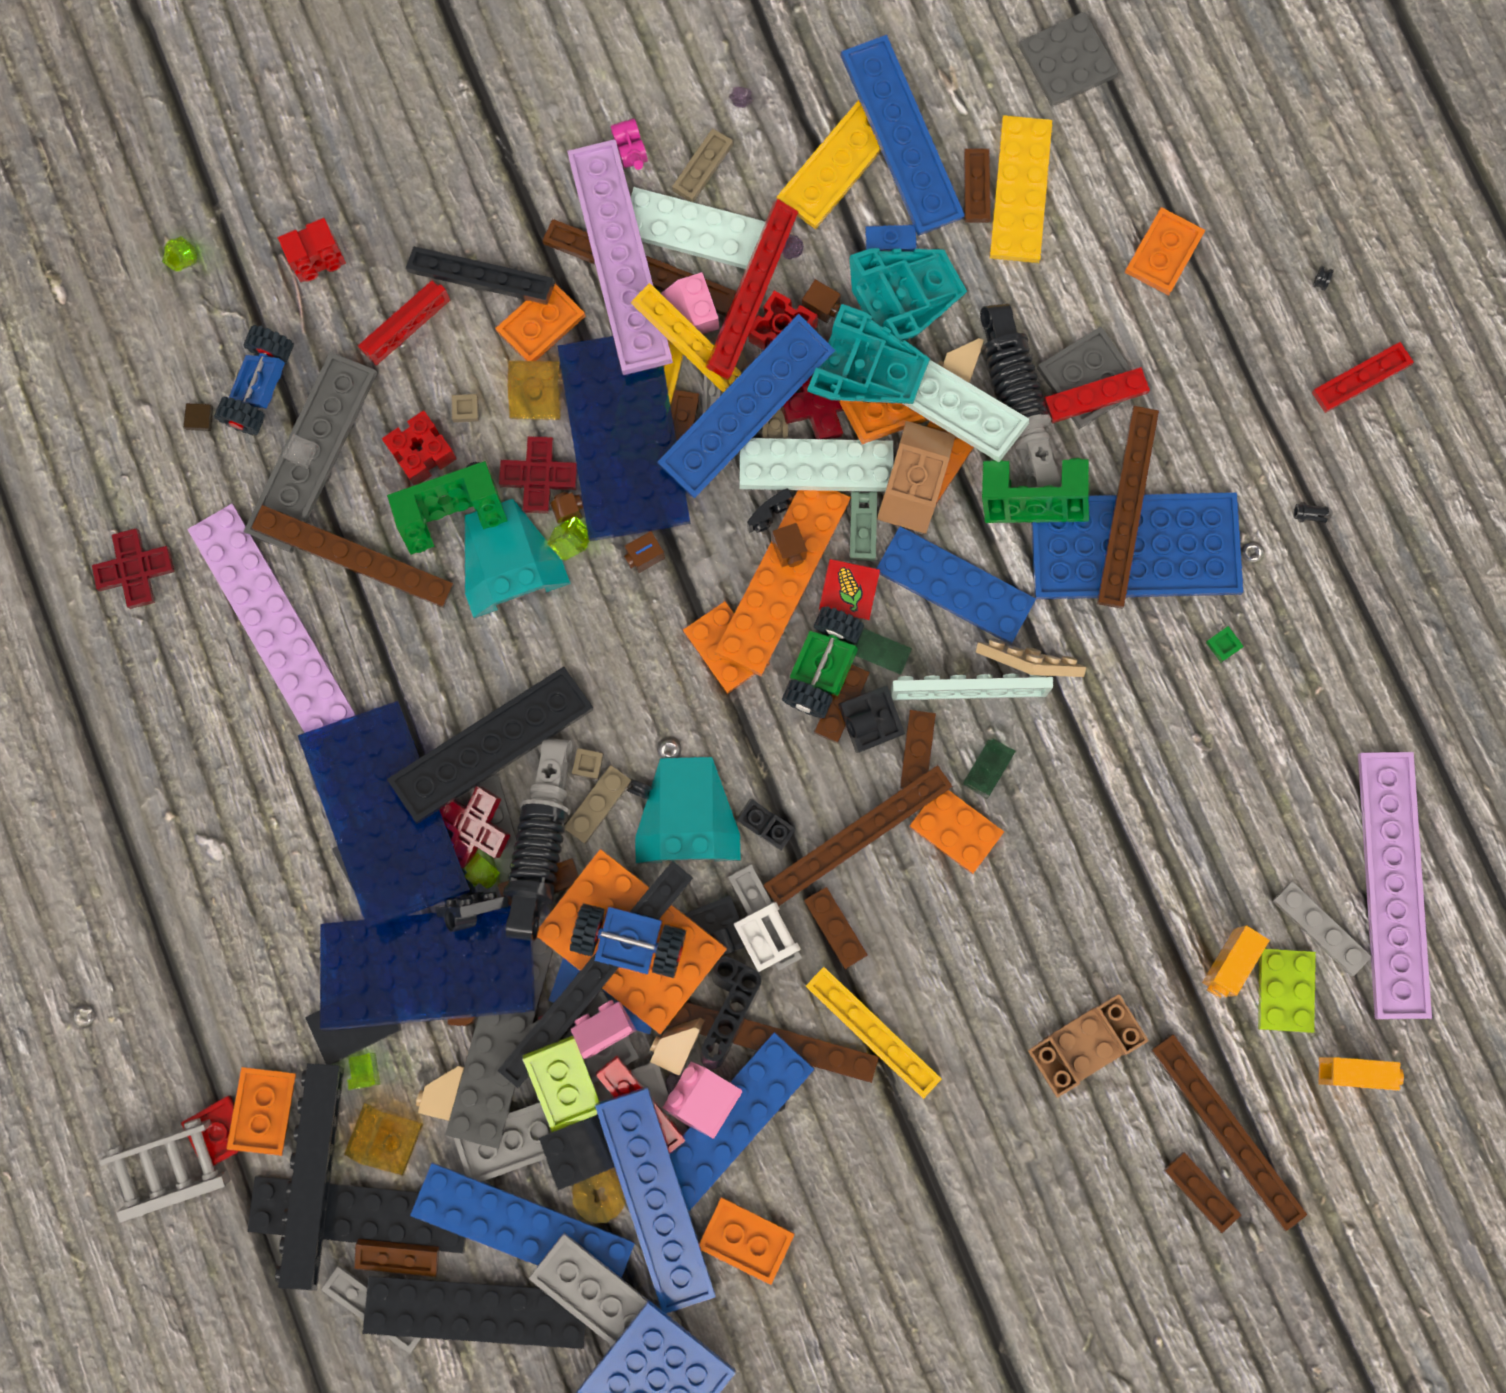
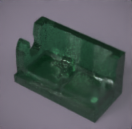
M865 628L856 646L858 648L857 657L900 675L912 651V648Z
M995 739L988 740L962 785L988 799L1016 751Z

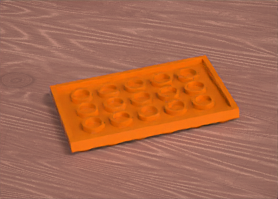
M600 849L541 924L537 937L581 971L592 958L588 955L570 951L571 937L581 905L585 903L604 908L605 913L601 927L603 928L608 907L630 912L650 887ZM673 905L659 919L662 920L657 942L659 943L664 925L686 930L683 951L674 978L652 973L656 956L654 953L648 974L619 967L602 988L660 1035L727 950V947ZM598 938V942H597L595 951L593 952V955L597 952L598 945H599V941H600L599 938Z

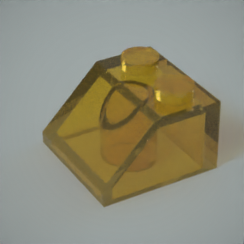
M508 362L507 386L510 419L561 420L563 372L560 362Z
M364 1103L344 1155L359 1164L404 1175L423 1123L387 1109Z

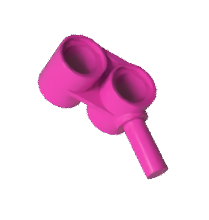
M635 118L610 125L624 169L632 166L637 170L642 169L643 163L648 162V158Z

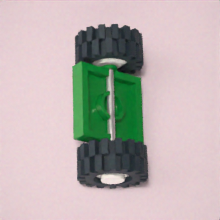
M821 607L814 623V629L822 634L809 631L790 674L791 680L786 687L782 701L808 715L811 714L814 717L825 718L833 700L832 696L828 695V693L836 696L839 695L858 651L855 645L862 633L864 623L860 622L857 618H853L852 615H847L845 612L838 611L835 608Z

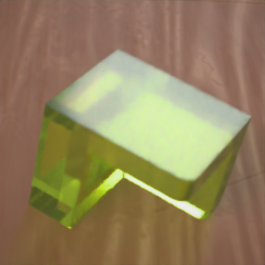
M575 516L556 526L547 544L565 561L585 551L593 533Z
M366 1053L365 1055L349 1058L351 1079H347L348 1090L381 1085L376 1053Z

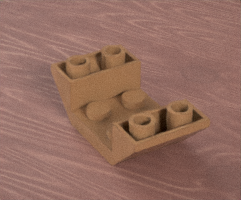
M906 421L877 520L926 534L948 466L955 435Z
M1120 994L1045 1037L1030 1048L1028 1053L1054 1095L1058 1098L1078 1086L1083 1079L1120 1056L1129 1054L1149 1040Z

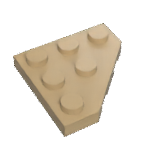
M990 639L989 643L978 642L976 653L1030 675L1084 677L1086 667L1077 664V659L1073 657L1062 656V658L1041 654L1040 650L1027 647L1023 650L1005 646V643L999 640Z

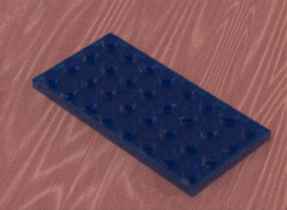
M613 336L558 345L589 541L691 524L685 490L657 464V461L677 442L664 365L623 375Z
M398 701L298 735L368 930L442 903L446 899L455 898L470 892L440 810L416 824L387 782L389 777L420 758Z
M511 906L477 914V924L474 927L450 932L445 925L444 918L437 917L436 913L390 917V919L375 918L320 924V1029L326 1031L535 1011L533 941L506 937V922Z

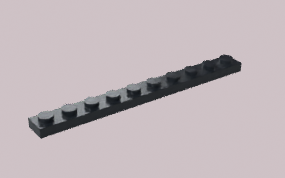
M672 861L630 912L659 920L694 877L676 862ZM595 953L498 1069V1072L515 1087L519 1088L529 1077L522 1056L558 1042L619 967L595 961Z

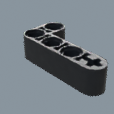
M721 957L713 967V982L718 987L728 991L729 994L701 1048V1063L708 1069H717L724 1063L759 994L762 981L758 971L730 957ZM725 968L732 974L721 976L718 971ZM750 980L754 982L755 987L746 988L742 982ZM740 1003L744 1009L734 1011L730 1005ZM728 1026L732 1032L724 1035L719 1032L718 1028ZM715 1044H719L717 1054L710 1057L709 1053H712Z

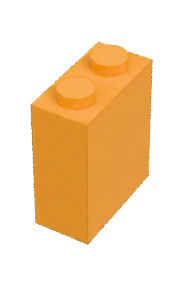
M1247 925L1235 928L1202 981L1203 984L1208 986L1206 990L1217 998L1237 996L1270 940Z
M1319 1057V1085L1400 1090V1085L1403 1084L1404 1073L1403 1069L1400 1068V1062Z

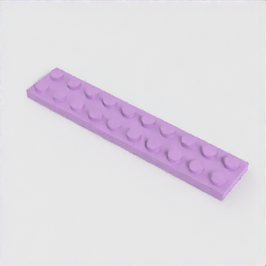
M616 140L569 150L567 152L622 373L626 375L671 364L673 361L667 338L631 304L632 300L649 283L652 286L653 283Z
M230 504L187 530L311 745L315 746L359 719L251 535L243 532L246 525L233 504Z
M1414 752L1359 753L1358 764L1375 1019H1432Z

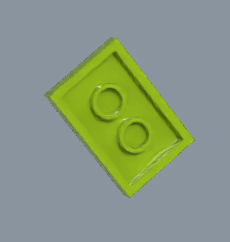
M1264 949L1259 958V1030L1314 1033L1316 952Z
M574 1036L522 1056L552 1132L598 1114L595 1104L599 1103L600 1100Z

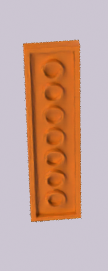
M798 490L779 528L797 523L807 548V557L798 566L789 567L787 565L782 567L771 541L715 650V655L762 677L851 497L838 491Z

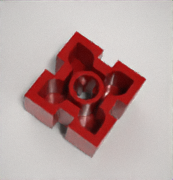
M325 218L307 224L306 228L297 232L295 229L277 237L286 259L300 283L316 279L319 275L318 272L327 269V271L332 272L338 270L341 265L346 264L336 238Z
M774 290L763 306L764 318L759 315L756 317L748 334V340L753 345L764 350L798 314L815 330L818 326L817 314L801 305L797 310L792 308L791 299Z
M424 410L407 421L410 427L403 432L398 427L381 438L413 485L420 484L430 478L432 475L429 470L435 466L442 470L457 459L453 450L443 436L439 434ZM422 446V450H416L418 447Z

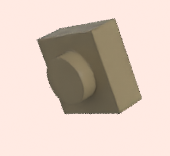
M477 394L452 395V420L454 423L479 421Z
M577 748L572 774L598 780L604 754Z

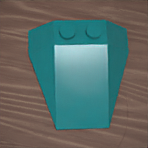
M871 248L852 254L849 257L852 293L862 311L872 316V320L880 326H886L890 329L891 334L901 341L918 336L967 293L964 284L944 249H915L913 252L901 251V249L879 251V248Z
M841 304L833 324L832 335L828 342L835 351L819 368L816 367L807 392L830 400L913 404L930 358L905 340L902 342L895 337L886 326L882 327L877 324L868 313Z
M513 498L502 502L508 521L496 527L483 529L477 511L465 515V595L473 618L497 611L498 604L545 588L546 592H550L571 584L560 556Z
M660 758L651 786L653 789L649 792V799L646 801L635 836L636 864L662 863V861L677 860L741 861L740 832L713 758Z

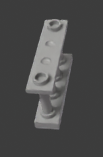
M200 1118L185 1123V1128L124 1149L122 1145H118L106 1150V1155L99 1160V1164L102 1166L110 1162L113 1163L125 1198L124 1206L116 1212L120 1223L217 1190L228 1184L230 1177L227 1170L218 1173L217 1169L214 1170L201 1132L211 1125L210 1119L201 1122ZM191 1135L204 1173L201 1175L202 1179L192 1182L191 1178L188 1179L175 1141ZM165 1144L178 1182L175 1184L176 1188L167 1191L161 1185L149 1150ZM139 1153L151 1189L150 1197L141 1200L135 1194L123 1159Z

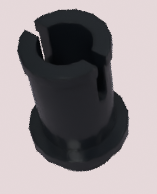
M1301 502L1294 507L1293 517L1301 523L1304 520L1326 523L1328 518L1324 517L1329 516V508L1327 506H1311Z

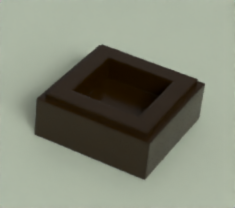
M186 403L183 428L194 431H211L213 406L211 404Z

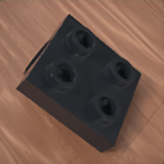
M887 685L838 704L856 753L905 734Z
M475 892L468 894V898L460 899V897L446 899L444 900L445 905L437 906L435 909L437 917L444 918L447 929L450 932L474 927L477 924V914L509 907L507 896H497L496 892Z
M731 896L685 913L688 918L727 947L722 956L745 948L734 926V923L740 921Z

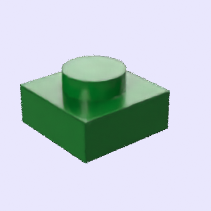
M1229 626L1205 642L1220 663L1244 647Z

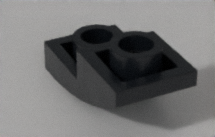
M788 488L768 499L752 514L747 521L749 533L753 531L760 533L767 530L770 524L773 523L771 513L779 514L788 510L792 502V496Z
M753 799L748 801L736 818L737 822L780 851H782L796 830Z

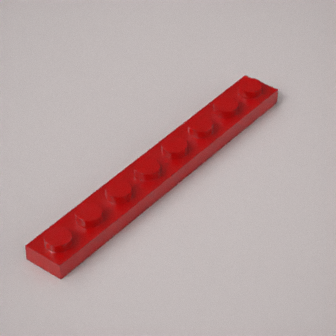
M779 199L772 205L705 368L727 380L732 376L799 212Z

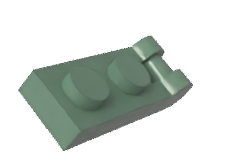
M851 491L850 560L875 561L877 492L859 493V491ZM859 503H869V508H859Z

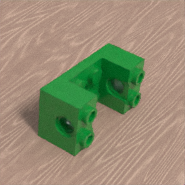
M1071 458L1069 460H1062V487L1047 485L1035 488L1027 486L1012 488L1009 461H983L982 502L985 523L1089 522V459Z
M486 461L387 495L396 527L410 555L435 547L428 522L442 519L444 516L474 507L483 529L496 527L508 521Z

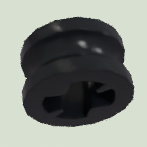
M1321 265L1312 287L1320 286L1321 290L1325 291L1334 270H1325V266Z
M631 779L632 786L627 788L626 791L648 800V792L652 791L653 787Z

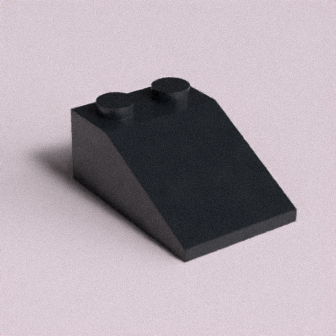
M598 1114L539 1138L558 1191L615 1168Z

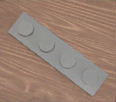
M752 865L728 877L748 916L772 904ZM769 916L761 919L778 952L785 949ZM796 952L775 963V966L780 971L801 960L802 957L799 952Z
M1293 881L1272 900L1350 976H1354L1371 958L1353 938Z
M339 1265L322 1288V1291L364 1320L367 1285ZM386 1336L409 1354L413 1352L421 1338Z

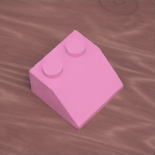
M702 272L677 280L661 293L702 334L719 329L718 316Z
M613 1000L600 1006L598 1008L600 1013L590 1017L589 1014H586L574 1021L576 1027L572 1028L571 1031L584 1059L594 1056L636 1031L621 1002L614 1004Z
M691 1061L662 1108L682 1123L714 1139L743 1091L707 1068Z

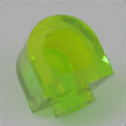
M182 236L171 239L166 243L162 262L172 270L179 272L197 262L196 249Z
M478 852L463 868L467 872L464 877L474 886L480 883L486 889L495 884L497 876L500 874Z

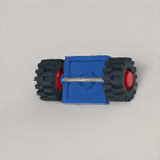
M253 325L250 327L243 346L250 353H255L254 355L256 356H245L229 397H222L214 415L216 420L250 435H257L259 433L265 414L258 410V408L267 409L272 399V394L281 377L284 364H287L294 347V343L290 339H286V336L279 335L278 332H273L269 328L265 329L263 326Z
M585 903L581 905L571 937L570 951L592 957L599 938L595 961L648 974L653 954L655 953L652 973L674 978L681 959L686 930L664 925L658 943L657 939L662 920L608 907L604 926L601 928L605 913L604 908Z

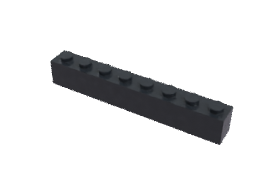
M307 1063L306 1070L302 1071L301 1086L304 1087L303 1097L299 1098L297 1105L300 1122L294 1129V1141H297L296 1152H292L290 1159V1168L293 1169L292 1180L288 1181L286 1195L290 1199L289 1206L285 1208L283 1213V1225H286L285 1237H281L279 1243V1253L282 1254L281 1265L277 1266L275 1281L278 1282V1288L317 1291L344 1077V1068L340 1065Z

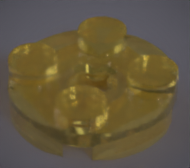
M612 1169L574 1184L572 1191L573 1205L579 1215L587 1221L606 1223L617 1217L626 1204L617 1172ZM602 1187L605 1189L604 1194L607 1196V1199L596 1202L592 1192L594 1189L599 1190Z

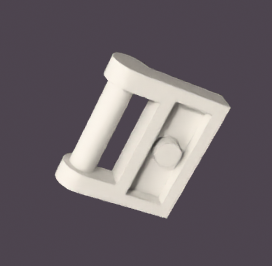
M776 902L734 923L758 972L801 950L798 943H794L778 912L780 908ZM769 916L785 947L780 952H778L761 920Z

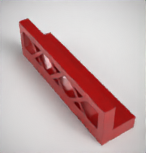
M431 280L358 345L359 349L377 366L451 301L446 289L441 284L438 286Z

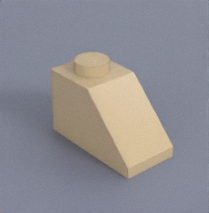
M976 339L947 353L945 361L940 360L938 365L970 383L984 340Z
M698 1018L666 1029L661 1038L656 1036L650 1048V1051L654 1052L650 1062L680 1076L705 1020Z
M464 1066L454 1068L426 1085L424 1091L420 1090L416 1101V1106H419L418 1113L449 1121Z

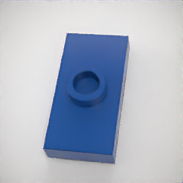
M914 225L865 227L866 250L879 248V251L901 249V251L913 252L916 249V229Z

